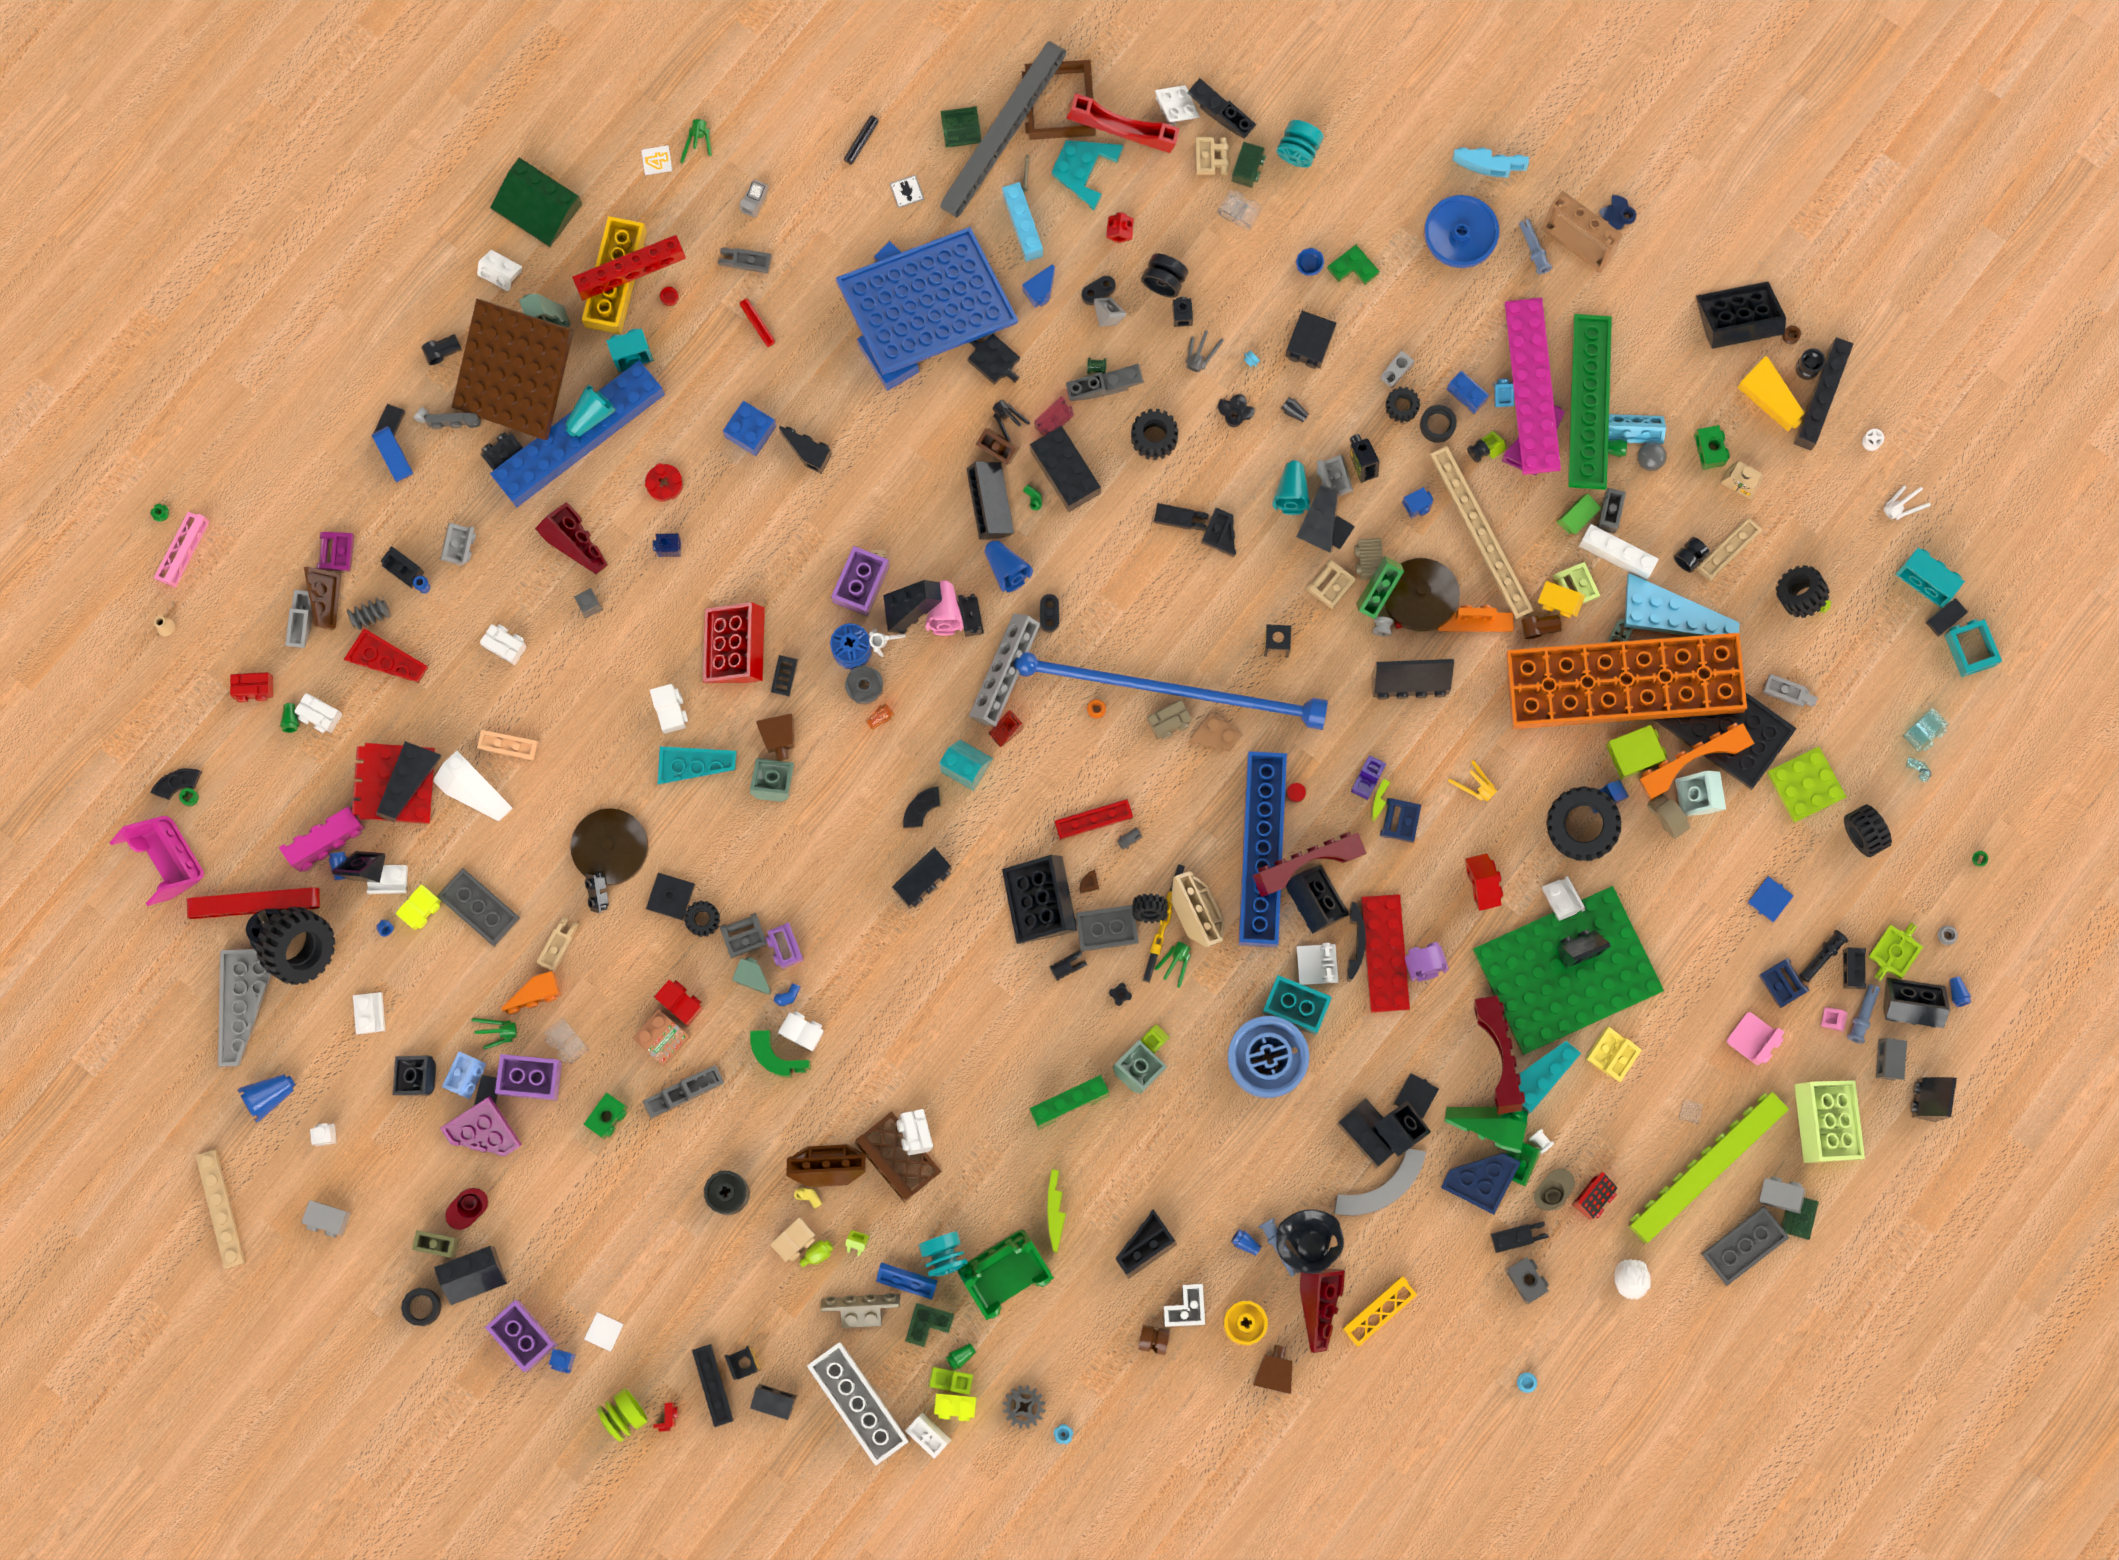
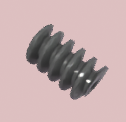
M383 596L382 601L376 597L375 604L368 600V607L361 603V610L354 606V613L347 609V614L353 627L355 628L356 626L359 630L362 629V623L369 627V620L376 624V617L383 621V614L387 618L391 617L390 610Z

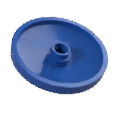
M1467 195L1451 196L1437 203L1430 211L1424 227L1425 242L1432 255L1440 262L1456 268L1473 267L1484 262L1494 251L1499 238L1498 220L1492 209L1483 201Z

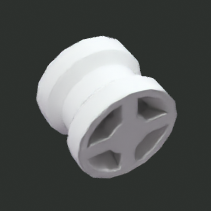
M1879 429L1869 430L1862 438V445L1868 451L1877 450L1884 442V434Z

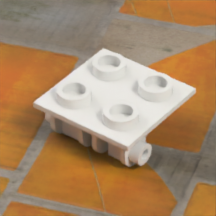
M1186 85L1155 90L1156 101H1158L1160 110L1163 111L1162 115L1165 116L1166 124L1176 126L1178 121L1200 117L1191 96L1187 94L1188 89Z
M1323 943L1322 945L1297 946L1299 984L1338 983L1335 944Z

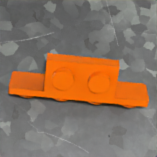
M1463 605L1461 608H1458L1457 612L1454 613L1446 624L1437 628V631L1512 632L1514 630L1513 613H1497V608H1492L1490 605H1482L1480 608Z

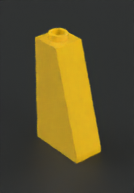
M1765 356L1740 382L1737 388L1788 432L1792 427L1796 429L1803 422L1801 417L1804 415V411L1770 359Z

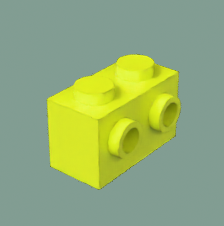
M936 1394L934 1414H939L938 1418L950 1419V1416H958L960 1421H970V1417L975 1418L977 1397Z

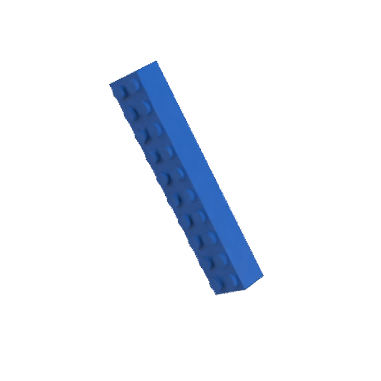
M640 360L599 390L616 408L613 414L580 437L577 435L573 437L565 430L567 428L565 423L571 414L570 412L551 427L548 440L536 438L490 473L494 481L516 508L665 395L660 384Z
M1248 751L1238 943L1240 946L1277 948L1279 944L1281 890L1261 897L1252 875L1259 873L1258 869L1269 865V868L1274 867V862L1282 859L1287 753Z

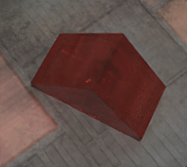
M1008 710L999 720L996 727H993L988 734L1001 748L1023 730V723L1011 710Z

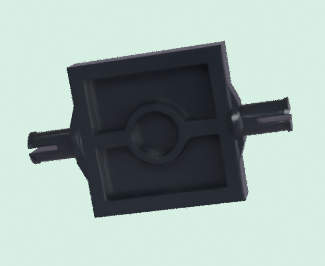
M992 334L982 343L978 340L969 342L976 349L968 357L967 361L995 385L1006 376L1014 383L1019 380L1020 377L1012 369L1020 361V357L997 336Z

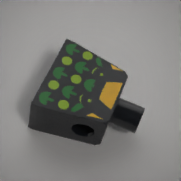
M1359 434L1353 435L1349 439L1351 442L1350 457L1360 482L1363 483L1379 476V459L1369 439L1362 440Z

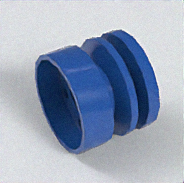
M849 623L838 627L831 636V651L834 659L840 666L852 670L868 663L872 654V646L870 645L869 635L864 628L857 624ZM850 641L853 644V647L851 648L848 645V642Z

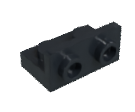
M511 432L501 433L496 437L498 441L494 444L488 443L481 449L483 452L480 455L493 471L523 449Z

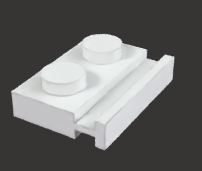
M384 865L380 883L367 882V893L407 894L408 866Z
M1568 876L1561 881L1557 880L1542 886V891L1559 921L1573 916L1579 911H1585V907Z
M383 993L353 995L356 1034L386 1031Z

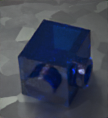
M679 533L656 534V540H653V551H656L658 557H681V537Z

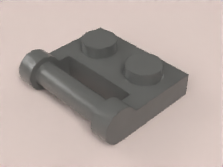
M756 913L751 914V917L726 926L724 924L719 926L731 959L768 945ZM754 924V929L733 937L729 936L730 932Z

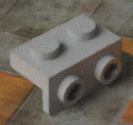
M1339 455L1326 461H1317L1318 467L1316 470L1318 476L1322 479L1323 485L1338 491L1339 496L1353 491L1344 456Z
M449 523L440 560L460 566L469 562L471 557V551H469L470 544L474 543L476 533H473L474 527L470 526L467 528Z

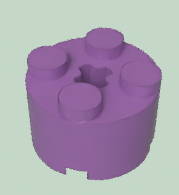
M1438 942L1428 944L1423 949H1420V947L1412 948L1405 957L1412 981H1415L1416 978L1418 982L1438 977V972L1443 970V973H1446L1449 970L1443 949L1439 946Z

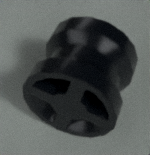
M1478 439L1473 446L1467 447L1470 457L1476 463L1480 462L1482 457L1490 455L1488 446L1481 439Z

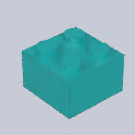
M642 328L631 329L626 334L614 335L609 340H606L613 362L619 373L627 370L638 360L642 364L654 361Z

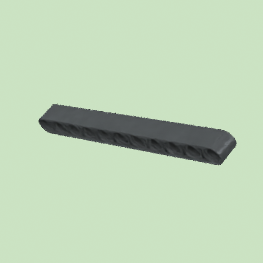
M1051 41L1045 44L941 202V209L956 218L962 214L1066 56L1064 48Z

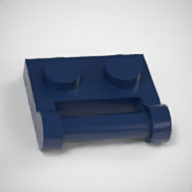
M1387 798L1386 805L1388 806L1380 836L1414 843L1421 804ZM1395 807H1400L1396 832L1390 831Z
M1789 958L1759 975L1779 1008L1784 1007L1810 991L1807 985L1804 986L1790 964ZM1781 968L1785 969L1790 979L1798 989L1797 992L1793 991V989L1787 982L1786 978L1780 971Z

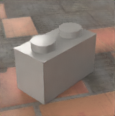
M1771 1176L1770 1179L1765 1178L1759 1201L1764 1205L1800 1214L1806 1190L1800 1183L1790 1181V1184L1783 1183L1782 1179Z
M309 1200L301 1223L307 1225L306 1229L317 1232L319 1228L325 1230V1235L336 1238L337 1234L343 1236L351 1213Z

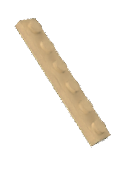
M217 1150L196 1155L224 1269L245 1264Z

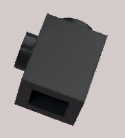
M1178 297L1173 299L1174 327L1193 326L1191 298Z

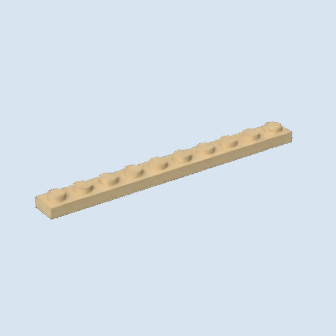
M1448 446L1431 453L1430 457L1515 620L1532 613L1534 610Z

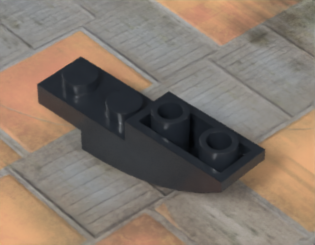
M1201 78L1187 92L1188 95L1200 104L1199 108L1244 139L1257 125L1230 100L1227 102Z

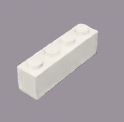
M1590 524L1579 547L1646 581L1659 560Z

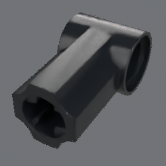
M455 334L439 341H429L421 347L429 365H436L442 362L444 357L462 350Z

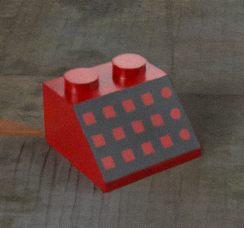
M1600 1172L1592 1178L1572 1205L1590 1220L1595 1217L1598 1219L1605 1211L1603 1206L1607 1202L1611 1203L1617 1196L1615 1191L1618 1188L1604 1172Z

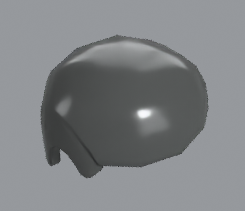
M1647 443L1638 451L1637 460L1640 466L1647 471H1656L1666 462V451L1658 443Z

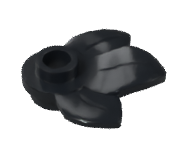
M1242 394L1234 395L1230 401L1220 399L1218 403L1219 413L1225 416V421L1230 427H1238L1244 420L1251 419L1255 413L1254 407L1246 406V398Z

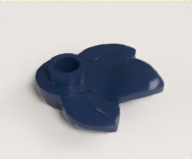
M1612 195V206L1599 210L1601 217L1609 221L1608 224L1616 230L1622 229L1624 225L1632 224L1637 216L1636 211L1629 207L1628 201L1619 195ZM1624 214H1628L1630 218H1625Z

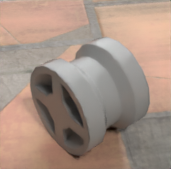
M1376 617L1372 633L1378 636H1391L1390 626L1393 624V620L1387 617Z

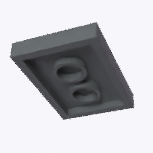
M1133 905L1076 913L1081 952L1139 944L1136 921L1132 916Z

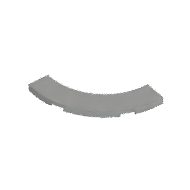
M1410 1148L1405 1151L1403 1161L1394 1176L1376 1190L1360 1195L1338 1194L1334 1214L1345 1216L1367 1214L1380 1210L1396 1201L1416 1180L1424 1163L1426 1152Z

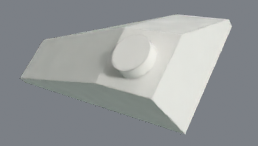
M458 751L442 764L433 779L434 783L446 795L497 821H500L513 809Z

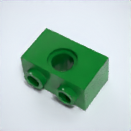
M1720 425L1697 429L1694 438L1702 470L1725 466L1730 455L1728 448H1725V434L1720 429ZM1709 444H1714L1717 450L1710 449Z
M606 1092L583 1125L601 1138L606 1139V1137H611L616 1130L614 1127L618 1121L621 1122L628 1113L626 1111L628 1107ZM611 1112V1120L604 1122V1113Z

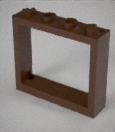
M1091 60L1063 61L1054 75L1084 73L1085 96L1093 99ZM1033 63L1025 64V71H1022V79ZM1033 107L1027 114L1028 122H1025L1026 134L1029 133L1030 140L1096 136V129L1089 126L1035 129Z

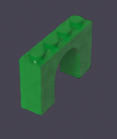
M1099 1075L1029 1108L1038 1130L1055 1123L1056 1119L1072 1110L1089 1103L1093 1105L1108 1098L1109 1091L1102 1076Z

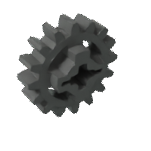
M1020 1385L1017 1392L1012 1388L1013 1394L1011 1396L1006 1394V1397L1009 1399L1008 1402H1003V1405L1007 1406L1003 1413L1009 1414L1006 1420L1012 1419V1426L1018 1423L1019 1429L1022 1428L1023 1424H1026L1027 1429L1030 1428V1423L1036 1426V1419H1043L1040 1416V1412L1046 1411L1041 1408V1405L1046 1404L1045 1401H1040L1043 1395H1036V1388L1029 1391V1385L1026 1386L1025 1390ZM1027 1393L1033 1397L1029 1400L1023 1399L1020 1394ZM1015 1399L1017 1402L1016 1409L1011 1411V1402ZM1023 1401L1025 1404L1032 1401L1029 1404L1030 1406H1028L1029 1411L1027 1413L1025 1411L1016 1413L1021 1407L1020 1402ZM1037 1403L1038 1409L1036 1415L1034 1416V1414L1032 1413V1407L1034 1404ZM1018 1415H1024L1027 1417L1028 1420L1021 1421L1015 1417H1017Z

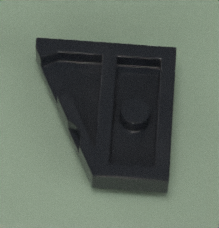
M1216 507L1201 543L1234 557L1236 550L1233 514Z

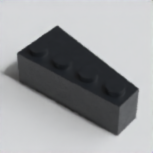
M405 741L376 816L394 823L438 764L442 755Z

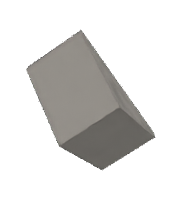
M1111 297L1094 299L1099 327L1115 326L1126 316V312Z

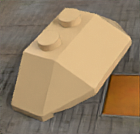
M1190 871L1173 877L1171 902L1187 936L1205 947L1222 942L1225 921L1209 887L1193 876V873Z

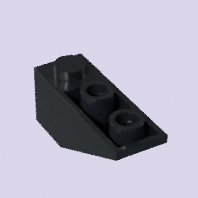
M780 426L781 435L805 467L822 474L832 456L829 446L823 442L818 444L812 441L813 439L808 435L803 434L801 436L791 427L786 426L784 428Z

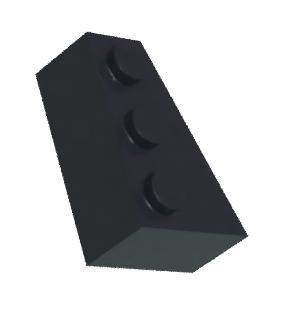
M1323 484L1320 485L1296 536L1329 553L1333 550L1339 500L1338 491Z
M922 580L883 595L888 632L904 634L911 624H916L919 621L918 618L937 606L942 601L940 582Z

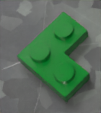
M1357 244L1327 266L1329 272L1338 282L1354 272L1363 284L1366 285L1380 273Z

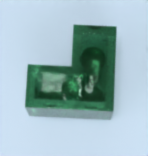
M916 1303L905 1342L926 1347L931 1328L950 1334L955 1314Z

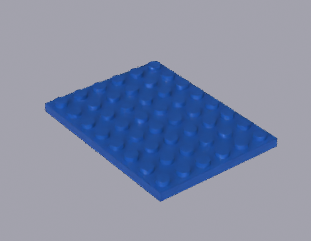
M971 227L836 277V283L883 376L1018 323V319Z

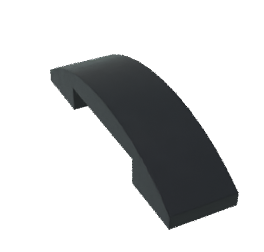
M1356 902L1350 904L1349 924L1357 925L1356 960L1348 961L1347 982H1351L1358 972L1363 960L1366 944L1364 920Z

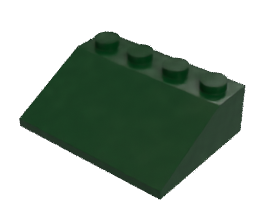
M519 157L508 171L490 208L548 247H551L582 206V202L577 194Z

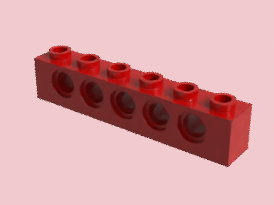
M673 235L582 272L572 278L582 301L682 261L686 257L677 235Z

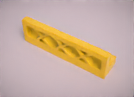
M1402 1276L1343 1327L1342 1330L1359 1347L1417 1294ZM1403 1286L1411 1294L1406 1300L1397 1299V1293ZM1386 1301H1394V1310L1391 1313L1382 1312L1383 1304ZM1372 1314H1380L1379 1323L1376 1326H1368V1317ZM1357 1327H1364V1337L1358 1341L1351 1332ZM1367 1328H1373L1367 1333Z

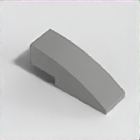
M294 590L292 608L289 609L285 646L306 647L313 620L308 591Z

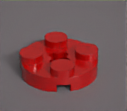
M658 463L647 473L645 487L653 499L666 502V500H673L680 495L683 489V480L677 468L669 464ZM667 479L669 485L661 487L660 481Z

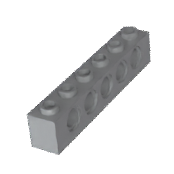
M1013 613L969 717L981 724L996 727L1019 675L1018 669L1014 667V660L1016 657L1020 658L1022 652H1029L1039 629V622L1028 615Z

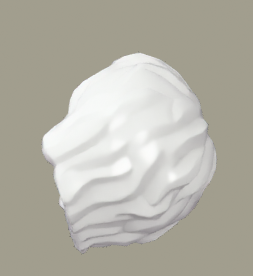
M1630 1259L1628 1261H1621L1616 1266L1614 1280L1619 1293L1631 1300L1643 1297L1651 1286L1647 1265L1643 1261Z

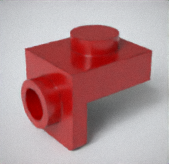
M675 1402L664 1403L665 1423L653 1424V1428H658V1432L671 1431L670 1427H676L675 1419L679 1417L678 1406H675Z

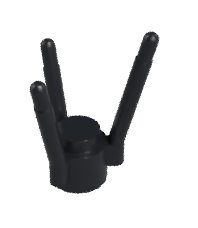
M1004 400L998 401L992 408L995 412L993 417L997 420L1005 438L1010 442L1011 439L1001 418L1006 419L1009 417L1020 427L1021 423L1011 414L1013 413L1026 424H1030L1024 416Z

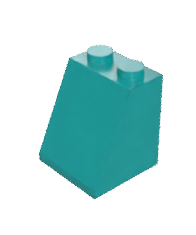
M960 739L948 747L939 762L941 773L974 791L993 758Z

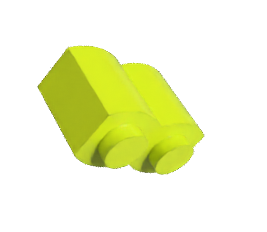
M421 884L399 908L396 915L414 930L421 929L426 925L427 917L439 910L441 900Z

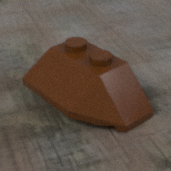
M847 1144L808 1146L787 1158V1177L807 1187L849 1185L866 1172V1154Z

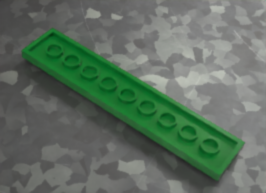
M1574 314L1568 467V487L1599 490H1606L1612 316Z

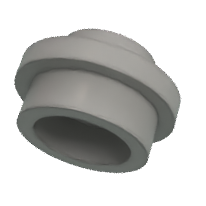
M1943 926L1937 934L1939 941L1944 945H1951L1958 938L1957 931L1952 926ZM1945 932L1950 934L1949 939L1944 937Z

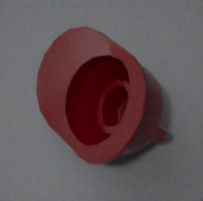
M469 1188L460 1192L446 1209L445 1219L447 1224L456 1230H463L471 1226L487 1209L489 1203L488 1196L478 1188Z

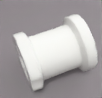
M1542 1129L1528 1139L1538 1149L1542 1150L1541 1155L1555 1144L1553 1141L1550 1142Z

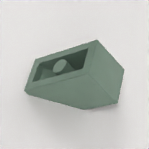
M749 957L746 960L741 958L732 980L735 983L770 996L772 992L761 967L757 964L758 961Z

